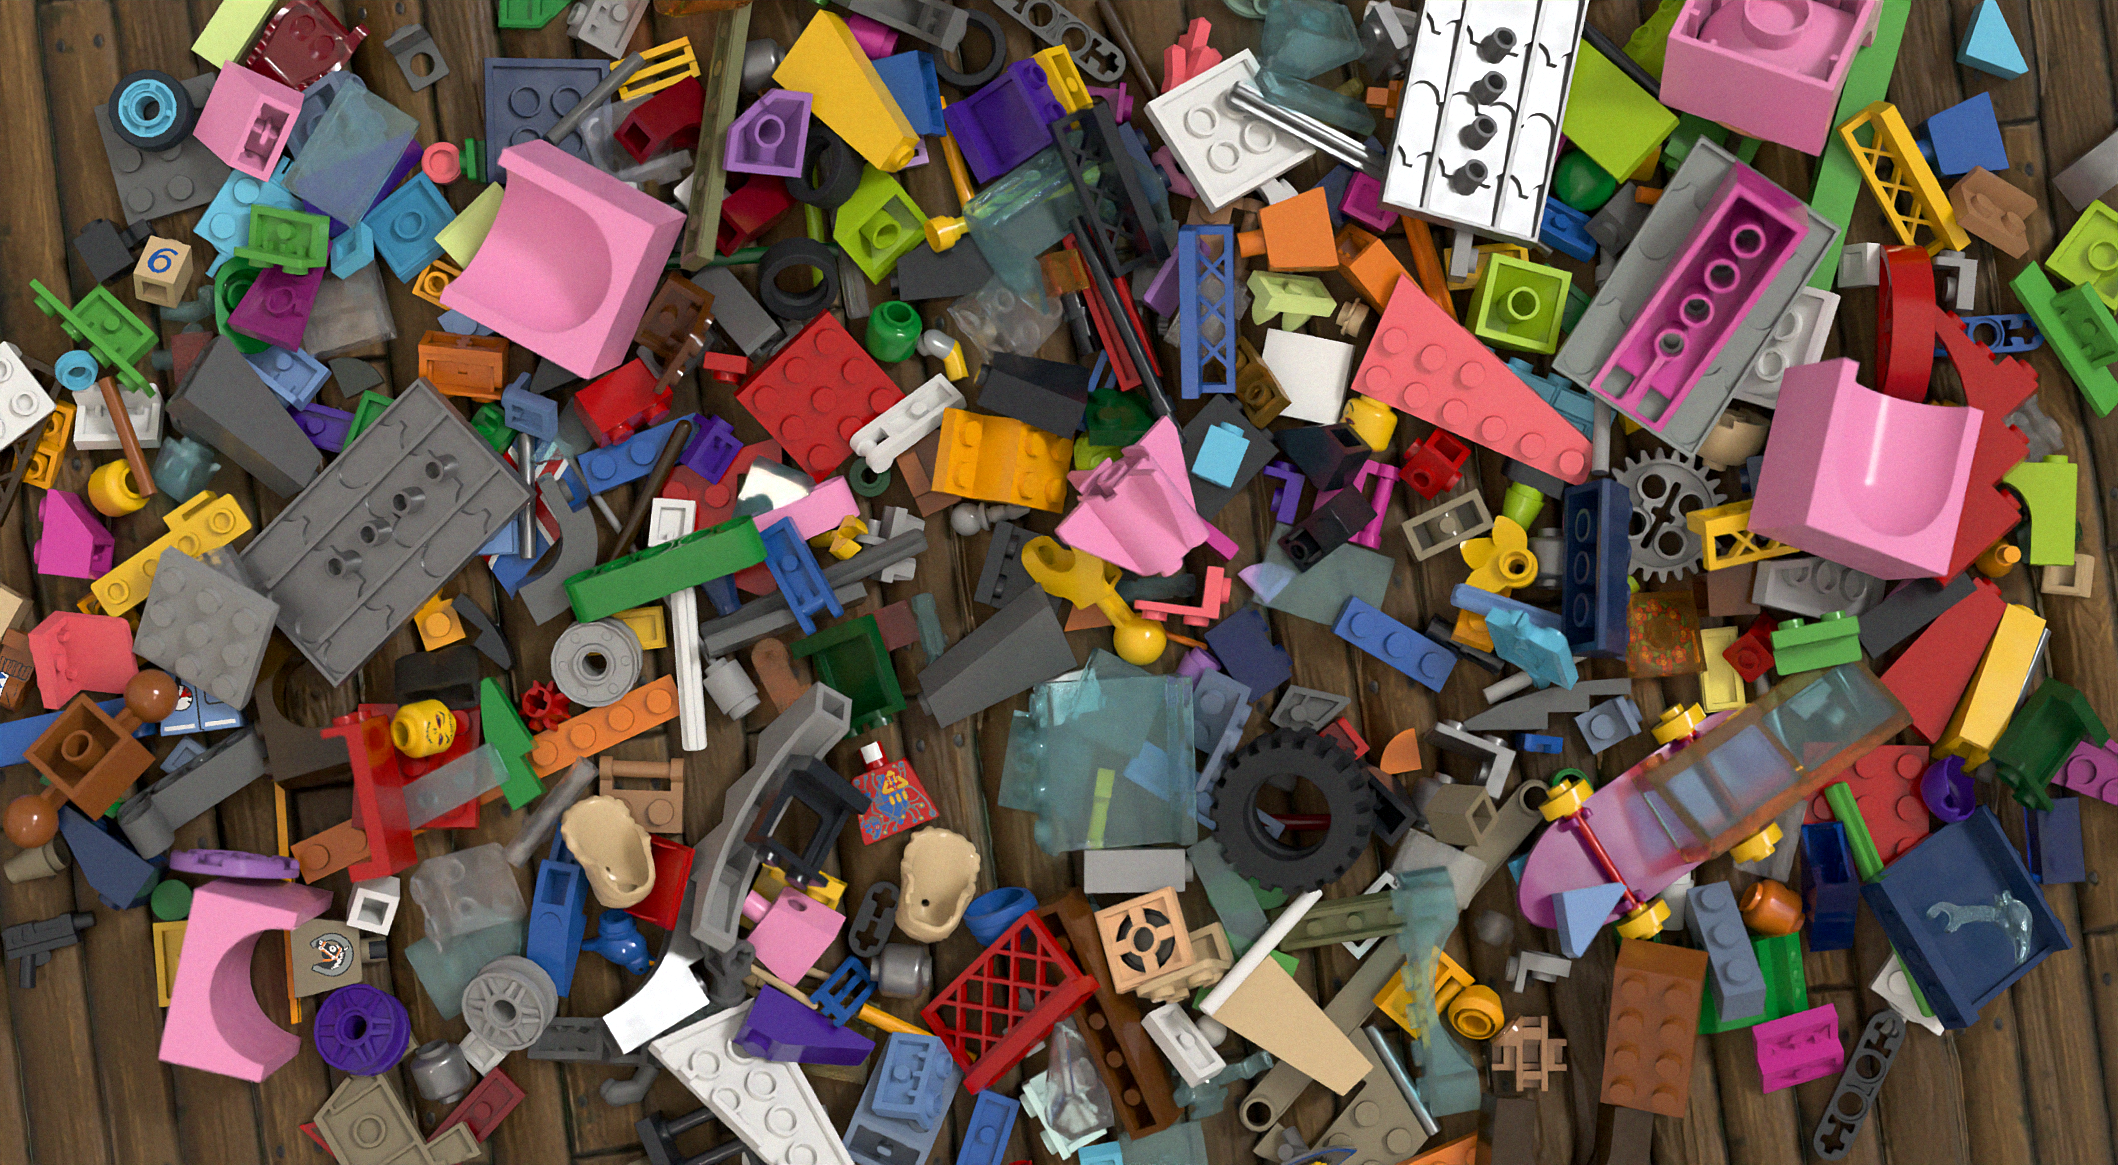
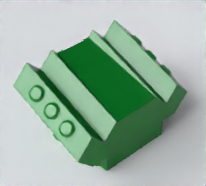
M1798 932L1748 935L1766 985L1763 1014L1721 1022L1709 989L1710 976L1707 964L1698 1035L1719 1033L1762 1024L1809 1010ZM1695 946L1686 947L1687 949L1696 950Z

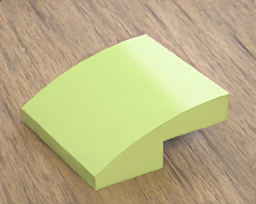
M496 181L434 238L464 270L471 263L485 241L500 209L505 190Z

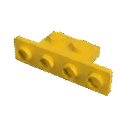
M226 494L92 583L91 590L110 617H121L148 599L161 552L170 545L215 570L222 564L219 558L228 553L225 547L251 530L253 525L234 496Z

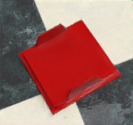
M647 832L651 836L650 846L656 873L655 884L651 893L642 902L629 908H624L623 911L674 931L696 849Z

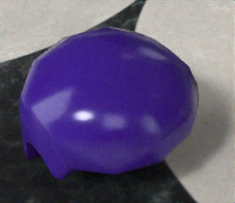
M1954 754L1944 757L1924 771L1920 784L1921 795L1926 806L1935 816L1948 823L1965 821L1975 812L1976 798L1972 788L1975 778L1966 776L1961 772L1960 768L1965 764L1966 759Z

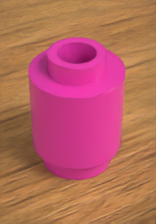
M854 12L851 18L843 17V20L870 61L894 55L900 33L893 31L892 26L858 12Z

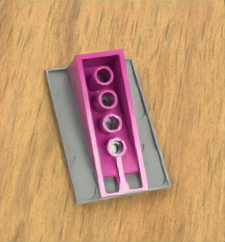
M1700 134L1635 233L1633 239L1589 303L1588 308L1560 348L1551 366L1693 460L1842 231L1841 226L1823 216L1820 212L1787 192V190L1757 170H1754L1751 166L1703 134Z

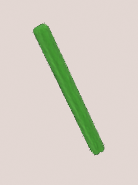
M1840 781L1825 788V795L1864 882L1884 866L1848 783ZM1890 941L1922 1016L1927 1018L1935 1016L1934 1011Z

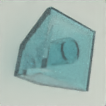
M1269 0L1261 48L1269 69L1275 74L1285 78L1294 76L1308 80L1362 57L1365 48L1347 6L1328 0Z

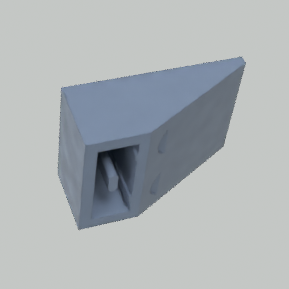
M890 1033L842 1143L851 1159L862 1165H924L964 1071L957 1062L953 1061L951 1075L949 1078H945L941 1092L943 1097L942 1110L940 1115L935 1117L931 1130L922 1129L916 1120L877 1116L872 1110V1105L892 1034Z

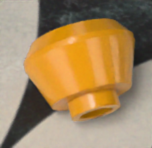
M1484 985L1465 988L1451 1002L1448 1008V1018L1454 1028L1462 1035L1472 1039L1492 1037L1504 1026L1505 1018L1500 997L1491 988Z

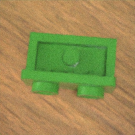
M262 203L251 204L248 246H235L233 255L249 258L248 265L254 267L273 268L274 264L283 265L282 272L289 274L306 275L309 268L326 267L330 216Z
M1845 610L1820 615L1821 623L1804 626L1803 618L1777 623L1779 631L1771 632L1769 636L1778 675L1783 676L1861 660L1862 654L1858 639L1860 629L1857 616L1846 617Z

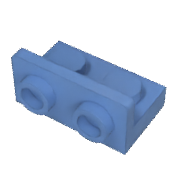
M892 1032L872 1105V1110L877 1116L916 1120L922 1129H932L935 1117H938L942 1110L943 1097L941 1092L945 1078H949L953 1068L952 1055L939 1036Z

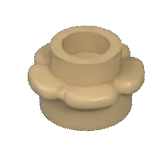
M1356 298L1353 304L1346 301L1338 315L1336 324L1342 326L1341 334L1343 336L1347 333L1357 338L1366 322L1371 308L1360 303L1361 298Z

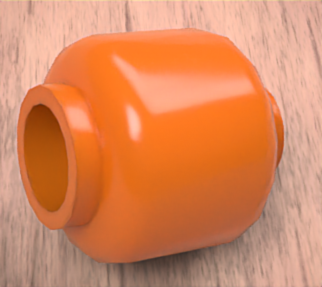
M1765 879L1760 883H1752L1740 901L1739 909L1743 912L1744 924L1761 935L1798 932L1805 920V914L1802 913L1803 902L1801 896L1776 880Z

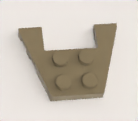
M1359 1027L1349 1040L1373 1064L1374 1068L1362 1078L1365 1081L1363 1086L1309 1150L1312 1151L1333 1145H1348L1356 1147L1358 1151L1340 1165H1395L1412 1158L1428 1139V1136L1364 1031ZM1276 1121L1252 1148L1253 1152L1279 1164L1285 1162L1280 1159L1278 1149L1282 1144H1286L1281 1136V1133L1286 1128Z
M411 1030L409 1044L402 1058L394 1066L414 1054L420 1047ZM386 1072L373 1077L355 1076L352 1074L350 1077L347 1076L313 1118L340 1165H454L485 1155L468 1124L463 1121L427 1144L387 1077Z

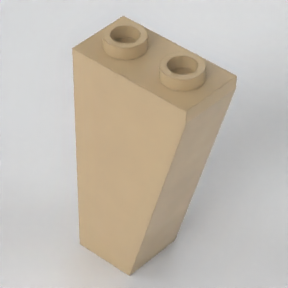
M1271 954L1253 970L1212 1015L1213 1019L1342 1096L1374 1068L1373 1064Z

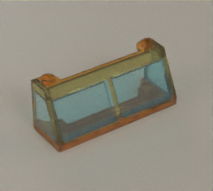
M1862 660L1793 673L1676 753L1664 758L1659 752L1646 759L1639 765L1642 772L1631 780L1685 864L1713 860L1915 721L1907 708Z

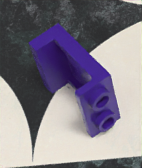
M1034 57L1012 63L1007 67L1006 73L966 100L952 103L943 109L944 119L980 184L1004 177L1053 145L1054 141L1046 124L1067 114L1064 107L1056 100L1047 83L1046 73L1036 63ZM1070 124L1062 128L1065 136L1073 131Z

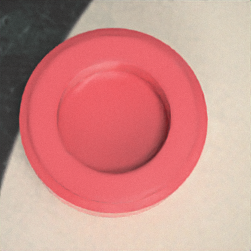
M447 142L432 144L425 150L422 156V169L430 180L439 185L455 183L462 176L459 162L460 150Z

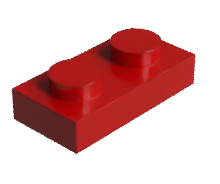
M705 351L703 368L710 375H713L712 379L716 380V383L741 386L742 379L748 380L753 375L754 364L748 357Z

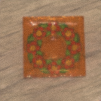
M1693 590L1631 593L1626 612V625L1629 628L1630 639L1625 653L1629 679L1698 675L1708 671Z

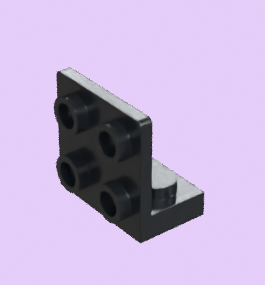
M997 520L974 601L1002 609L1029 587L1036 584L1022 563V549L1026 542L1046 535ZM1052 538L1063 549L1072 551L1070 546L1064 544L1062 540ZM1045 592L1057 617L1062 597Z

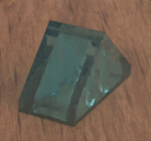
M758 455L751 465L731 519L748 514L754 518L810 496L817 484L812 476Z

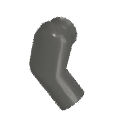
M639 1067L630 1080L606 1079L600 1086V1095L608 1105L613 1107L640 1102L644 1099L661 1069Z

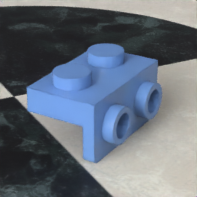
M275 345L263 353L251 355L241 353L285 409L291 404L302 412L332 374L328 368L300 347L297 353Z

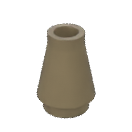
M56 835L46 845L34 849H25L14 858L5 861L4 870L8 879L13 884L25 880L62 874L64 868L71 864L70 850L66 842Z

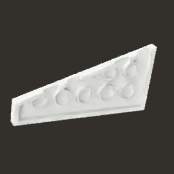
M754 998L743 1002L737 1007L726 1009L653 1041L648 1047V1050L768 1165H855L798 1063L769 1061L763 1057H755L747 1053L743 1046L733 1042Z

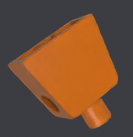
M1324 186L1260 209L1257 213L1259 229L1236 233L1240 257L1246 258L1265 254L1268 272L1336 270L1339 266Z

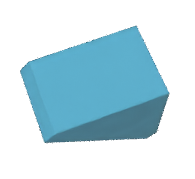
M1981 1L1974 7L1956 61L2011 81L2029 70L1996 1Z

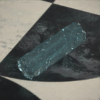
M1193 574L1177 575V578L1173 579L1171 576L1140 578L1138 582L1120 580L1115 586L1116 592L1125 603L1134 602V599L1140 598L1142 601L1169 599L1173 598V595H1179V598L1194 596L1197 592L1196 579Z
M923 593L913 596L911 602L914 614H918L919 619L916 620L923 652H927L928 658H925L928 667L944 654L943 648L945 643L939 617L934 614V609H936L934 596L932 593Z

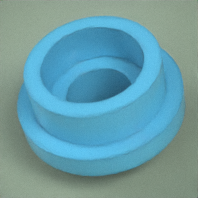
M74 350L62 355L57 360L54 370L57 380L70 390L80 391L89 388L94 383L98 374V364L95 357L89 352Z

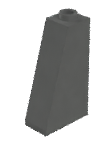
M221 334L203 345L164 409L283 499L299 491L303 492L318 477L319 474L315 470L323 457L322 454L229 338Z
M1038 582L1029 587L917 675L923 689L922 692L916 694L926 717L932 714L935 715L941 729L1078 666L1041 583Z

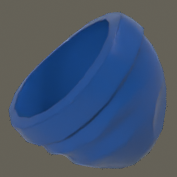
M999 888L986 892L969 903L962 917L966 927L970 928V933L975 936L977 942L989 948L1018 919L1036 906L1038 902L1027 888ZM1029 926L1021 932V946L1033 932ZM1011 942L1005 948H1010Z

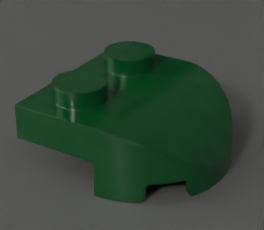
M1098 388L1094 391H1088L1087 406L1083 416L1089 446L1135 445L1157 422L1154 421L1148 404L1151 402L1143 396L1129 391H1115L1111 388Z

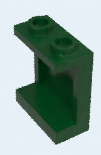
M873 613L844 622L789 644L794 660L812 655L821 683L852 700L849 731L841 738L842 741L866 733L863 724L868 723L871 731L893 723L891 714L907 709Z
M2047 676L1987 755L1998 769L1996 775L2011 787L2014 792L2012 798L2019 805L2030 811H2033L2036 807L2050 814L2055 805L2044 789L2079 743L2083 741L2102 749L2111 736L2080 690Z

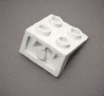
M6 341L0 344V452L57 408L54 401L21 361L20 357L23 353L16 345Z

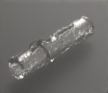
M578 756L574 764L557 785L554 786L532 815L527 814L522 820L523 827L506 848H503L501 851L502 856L515 867L522 869L540 844L551 839L553 836L552 829L561 820L563 813L567 809L569 810L595 776H598L600 773L599 769L588 759Z

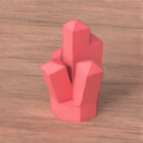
M1204 17L1191 20L1188 33L1180 35L1178 45L1173 44L1164 50L1165 77L1161 89L1162 95L1220 63L1222 56L1217 49H1210L1206 46L1212 24Z

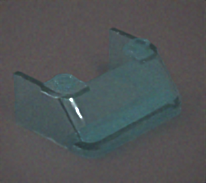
M1077 130L1065 137L1069 145L1080 149L1084 133L1082 130ZM1055 144L970 199L962 210L967 230L1002 285L1042 316L1048 314L1050 309L1042 282L1041 266L1034 257L1072 232L1068 224L1069 220L1083 215L1085 221L1088 222ZM1129 154L1159 227L1166 232L1170 231L1174 227L1163 177ZM1086 159L1081 174L1086 184L1096 187L1100 176L1099 168L1096 163ZM1102 198L1098 210L1100 219L1103 223L1113 225L1117 210L1112 201Z

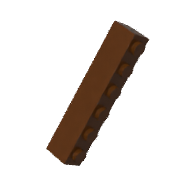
M1081 885L1045 897L1031 910H1034L1083 976L1092 974L1101 986L1072 1014L1131 1140L1134 1141L1167 1130L1185 1109L1150 1034L1141 1024L1143 1018L1131 992L1129 991L1124 994L1116 993L1095 915ZM1049 962L1057 982L1060 984L1067 976L1057 963Z

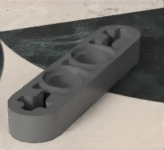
M991 0L997 9L1050 48L1063 45L1062 37L1068 30L1077 29L1081 31L1086 38L1084 47L1079 51L1068 50L1074 65L1102 85L1117 83L1123 77L1126 60L1120 49L1054 0H1028L1021 14L1014 11L1019 8V3L1016 0ZM1045 5L1050 8L1053 18L1048 25L1037 27L1030 22L1029 12L1034 6ZM1093 42L1100 45L1095 49L1097 55L1103 59L1109 58L1110 55L1116 58L1114 66L1118 70L1115 73L1107 71L1104 75L1098 72L1100 64L1091 56L1087 64L1081 61L1090 52Z

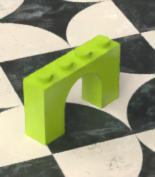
M2043 455L2042 463L2023 462L2000 483L2014 489L2023 498L2030 514L2029 565L2073 567L2077 464L2068 463V456Z

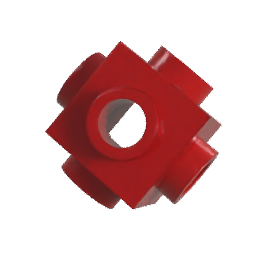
M1438 426L1425 442L1418 437L1405 451L1402 457L1408 462L1398 475L1412 489L1430 501L1440 489L1447 494L1463 476L1458 469L1472 451L1446 429Z

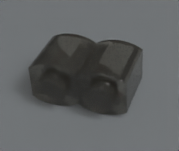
M452 646L441 650L437 654L416 652L395 660V697L399 709L404 705L430 699L442 702L449 710H463L481 704V681L484 680V667L479 649L476 646Z

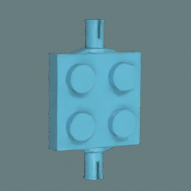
M283 155L272 172L268 183L233 168L193 229L195 233L211 242L219 252L205 274L212 278L220 265L234 257L235 246H248L251 204L262 203L306 212L303 202L293 197L287 187L284 186L295 168L298 167V164L290 161L282 173L290 161L289 158Z
M1493 606L1485 618V622L1498 657L1526 671L1529 677L1532 678L1534 687L1538 685V689H1545L1550 685V682H1553L1571 691L1579 676L1566 637L1551 627L1541 629L1533 625L1529 620V615L1526 612L1523 614L1522 610H1508V612H1505Z

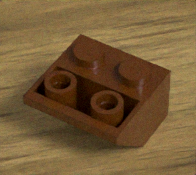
M1744 530L1737 532L1741 535L1744 532ZM1729 534L1721 543L1722 548L1716 549V557L1727 555L1737 539ZM1754 534L1749 542L1757 548L1763 547L1761 538H1755ZM1763 559L1711 571L1705 569L1702 565L1698 569V573L1692 576L1695 618L1760 614V605L1752 603L1757 575V563Z

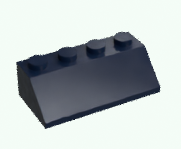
M1602 478L1565 488L1561 633L1566 637L1571 655L1574 657L1609 659L1625 656L1626 647L1630 639L1629 628L1626 625V612L1631 597L1630 586L1627 583V571L1632 555V547L1628 541V530L1633 514V506L1629 499L1630 488L1611 479Z

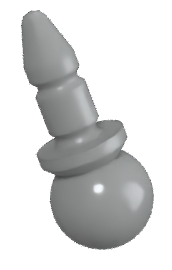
M985 501L981 502L978 506L972 503H962L953 510L951 525L957 533L971 536L979 532L981 528L985 531L991 530V522L997 523V520L1018 519L1029 513L1031 508L1014 505L1005 506L1003 504L992 506L988 509Z

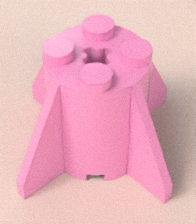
M1164 415L1159 418L1135 445L1127 446L1120 450L1125 457L1115 463L1108 457L1093 470L1071 471L1066 476L1083 496H1077L1080 504L1054 530L1064 544L1143 577L1154 575L1158 572L1163 577L1174 574L1183 565L1181 558L1191 548L1202 544L1210 534L1196 511L1177 428L1168 416Z

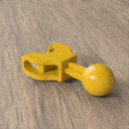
M1039 536L1024 544L1021 554L1022 563L1034 581L1041 583L1045 592L1071 600L1079 610L1094 603L1097 604L1115 626L1113 635L1114 647L1124 661L1133 665H1147L1161 656L1167 641L1165 628L1159 620L1141 618L1142 612L1134 613L1114 588L1123 575V572L1117 565L1070 546L1072 551L1063 549L1049 536Z

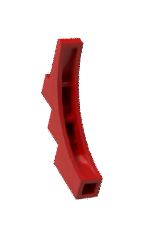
M1936 306L1935 338L1946 351L1960 379L1967 407L1970 406L1983 411L1947 575L1932 577L1944 590L2021 522V515L2017 512L2021 508L2019 502L2006 489L1998 492L1995 487L2030 455V450L2026 447L2030 443L2028 437L2015 424L2012 423L2007 427L2004 422L2038 393L2039 384L2035 380L2039 375L2024 359L2021 358L2016 362L2010 355L1996 366L1993 361L1997 357L1991 349L1981 340L1974 344L1963 332L1967 326L1952 310L1944 313Z

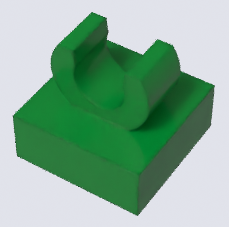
M494 402L484 403L470 421L475 429L500 455H502L519 433V430L505 426V410Z

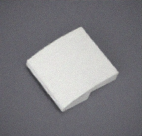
M1268 328L1262 359L1292 402L1278 416L1295 418L1299 421L1315 424L1339 423L1356 346Z

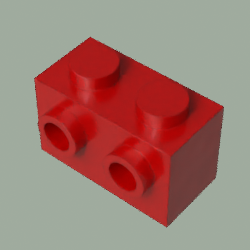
M640 357L575 393L573 410L600 449L611 443L614 446L624 443L634 434L635 429L646 423L654 425L662 421L670 412L673 391L667 385L661 395L653 392L657 379Z

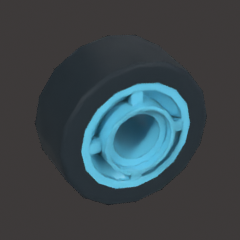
M141 69L126 75L115 86L109 99L108 115L114 130L124 141L146 152H163L176 147L188 136L194 123V105L189 92L178 80L159 70ZM158 101L160 105L158 116L153 120L145 121L143 116L145 106L150 102Z

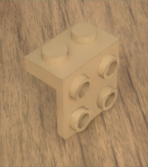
M1215 922L1189 933L1196 963L1135 988L1137 996L1149 998L1152 1000V1003L1165 1000L1166 1004H1173L1190 997L1188 990L1203 985L1204 989L1216 987L1236 965L1222 923Z

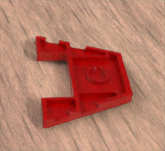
M774 438L742 447L716 485L686 465L674 467L657 498L695 501L697 506L694 532L737 517L739 475L782 476L783 447ZM759 562L734 572L736 586L740 589L759 596H764L778 590V584L766 562Z

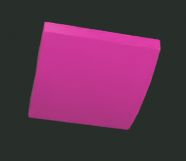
M1833 1003L1751 1027L1755 1062L1763 1094L1838 1073L1844 1068V1050L1838 1038V1015Z

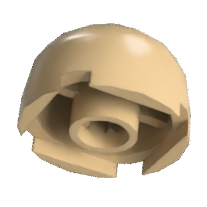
M1740 407L1739 411L1726 408L1697 452V455L1703 457L1702 465H1708L1713 470L1726 471L1727 465L1740 466L1747 463L1746 458L1757 456L1761 452L1767 440L1770 421L1762 415Z

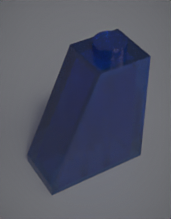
M1843 821L1803 824L1800 827L1802 913L1805 914L1803 924L1810 952L1851 949L1860 886Z

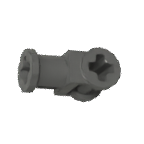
M736 936L735 945L724 953L700 941L701 950L705 952V967L713 973V984L710 986L709 1000L717 1007L734 1008L741 1005L745 1001L746 988L742 984V979L751 975V964L756 954L755 946L748 940H741Z

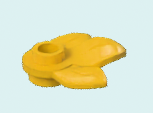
M1500 515L1496 517L1494 521L1495 527L1492 529V538H1475L1460 543L1464 561L1474 570L1465 583L1467 585L1496 594L1506 587L1513 589L1524 588L1530 585L1538 574L1537 559L1531 551L1527 550L1526 532L1519 524L1508 517ZM1515 564H1522L1525 567L1521 574L1514 575L1510 572V568Z

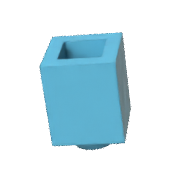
M1221 421L1219 427L1210 425L1190 474L1229 490L1250 440L1242 438L1244 430Z

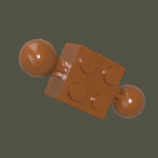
M155 669L143 670L130 678L124 689L125 707L113 719L82 692L22 754L52 783L40 795H22L14 799L7 806L3 814L2 824L7 838L12 843L22 848L34 849L50 842L59 826L57 811L69 799L97 821L154 762L156 758L133 738L131 734L143 722L158 723L173 714L179 702V690L171 676Z

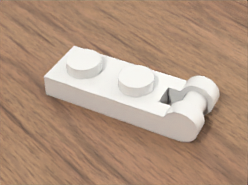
M939 373L857 431L850 440V447L858 456L866 457V464L875 473H882L891 466L895 457L942 425L944 407L961 410L967 407L965 398ZM884 437L886 438L883 442L877 445L878 441H880Z

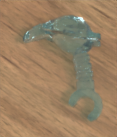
M2008 890L2002 891L2004 898L2000 897L1999 894L1993 895V907L1988 905L1984 907L1982 905H1976V907L1974 905L1957 907L1950 902H1940L1931 906L1927 912L1926 917L1929 920L1934 919L1940 911H1944L1949 915L1950 922L1944 929L1946 934L1956 931L1961 923L1993 921L1995 927L2004 933L2012 947L2015 946V966L2023 964L2030 951L2033 924L2032 914L2025 904L2019 900L2012 899Z
M1261 1051L1243 1059L1237 1064L1233 1063L1225 1066L1219 1075L1193 1088L1189 1086L1179 1071L1174 1068L1172 1076L1181 1075L1180 1086L1174 1091L1172 1096L1177 1107L1182 1108L1188 1104L1196 1107V1110L1190 1115L1192 1119L1209 1117L1223 1110L1222 1102L1228 1094V1089L1226 1087L1219 1089L1220 1084L1225 1085L1242 1077L1245 1079L1254 1077L1253 1074L1264 1069H1270L1274 1067L1268 1051Z

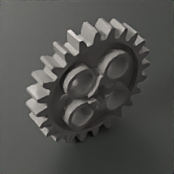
M1658 447L1655 450L1654 458L1650 460L1646 451L1641 450L1638 454L1639 464H1635L1632 459L1625 457L1623 464L1626 471L1622 472L1614 467L1609 470L1616 482L1630 488L1629 499L1632 502L1633 512L1641 517L1643 524L1641 531L1637 535H1628V541L1632 547V555L1628 564L1627 574L1631 575L1637 568H1640L1642 581H1648L1652 572H1656L1659 583H1665L1667 573L1671 571L1676 581H1680L1683 579V567H1686L1692 574L1698 573V567L1695 561L1697 559L1703 561L1701 535L1687 529V518L1682 516L1679 511L1678 505L1680 500L1686 495L1692 496L1698 501L1699 510L1716 507L1718 503L1728 497L1726 494H1714L1713 489L1721 481L1720 479H1714L1707 482L1704 477L1709 471L1710 467L1708 465L1699 468L1697 471L1693 468L1696 456L1693 460L1688 457L1682 463L1680 462V451L1675 449L1669 459H1665L1662 447ZM1649 475L1657 477L1662 483V493L1656 499L1648 498L1642 491V482ZM1675 482H1678L1680 489L1665 512L1670 517L1669 523H1660L1656 527L1646 549L1642 548L1641 542L1656 518L1651 513L1652 508H1661L1667 500L1671 487ZM1665 532L1675 534L1679 540V548L1671 556L1662 553L1658 545L1660 536ZM1715 540V549H1721L1722 545Z

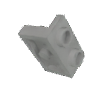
M583 0L582 3L577 2L568 16L567 24L570 27L566 35L573 39H579L608 56L620 60L650 0Z

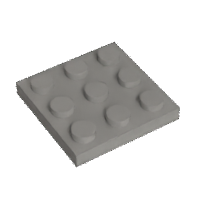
M170 545L161 552L132 651L240 711L249 703L280 605Z

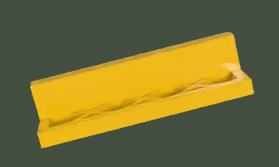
M1875 100L1836 128L1902 245H1915L1913 239L1917 223L1928 225L1936 238L1924 247L1930 258L1944 248L1959 252L1972 243L1964 228L1956 223L1949 201L1894 104ZM1868 120L1875 130L1871 148L1859 146L1852 134V131ZM1881 144H1883L1886 151L1880 150ZM1863 152L1869 153L1868 160ZM1879 155L1890 157L1894 164L1890 182L1878 180L1874 173ZM1901 178L1904 181L1905 185L1900 184ZM1882 186L1889 187L1887 194ZM1898 189L1909 191L1913 197L1909 216L1898 214L1894 208ZM1920 211L1925 219L1919 218ZM1902 220L1908 221L1907 227H1905Z
M1754 498L1686 513L1687 529L1701 535L1703 566L1709 571L1803 550L1770 539L1765 547L1760 548L1749 542L1755 534L1747 530ZM1744 530V532L1741 535L1737 532ZM1729 533L1737 539L1727 555L1716 557L1714 536Z

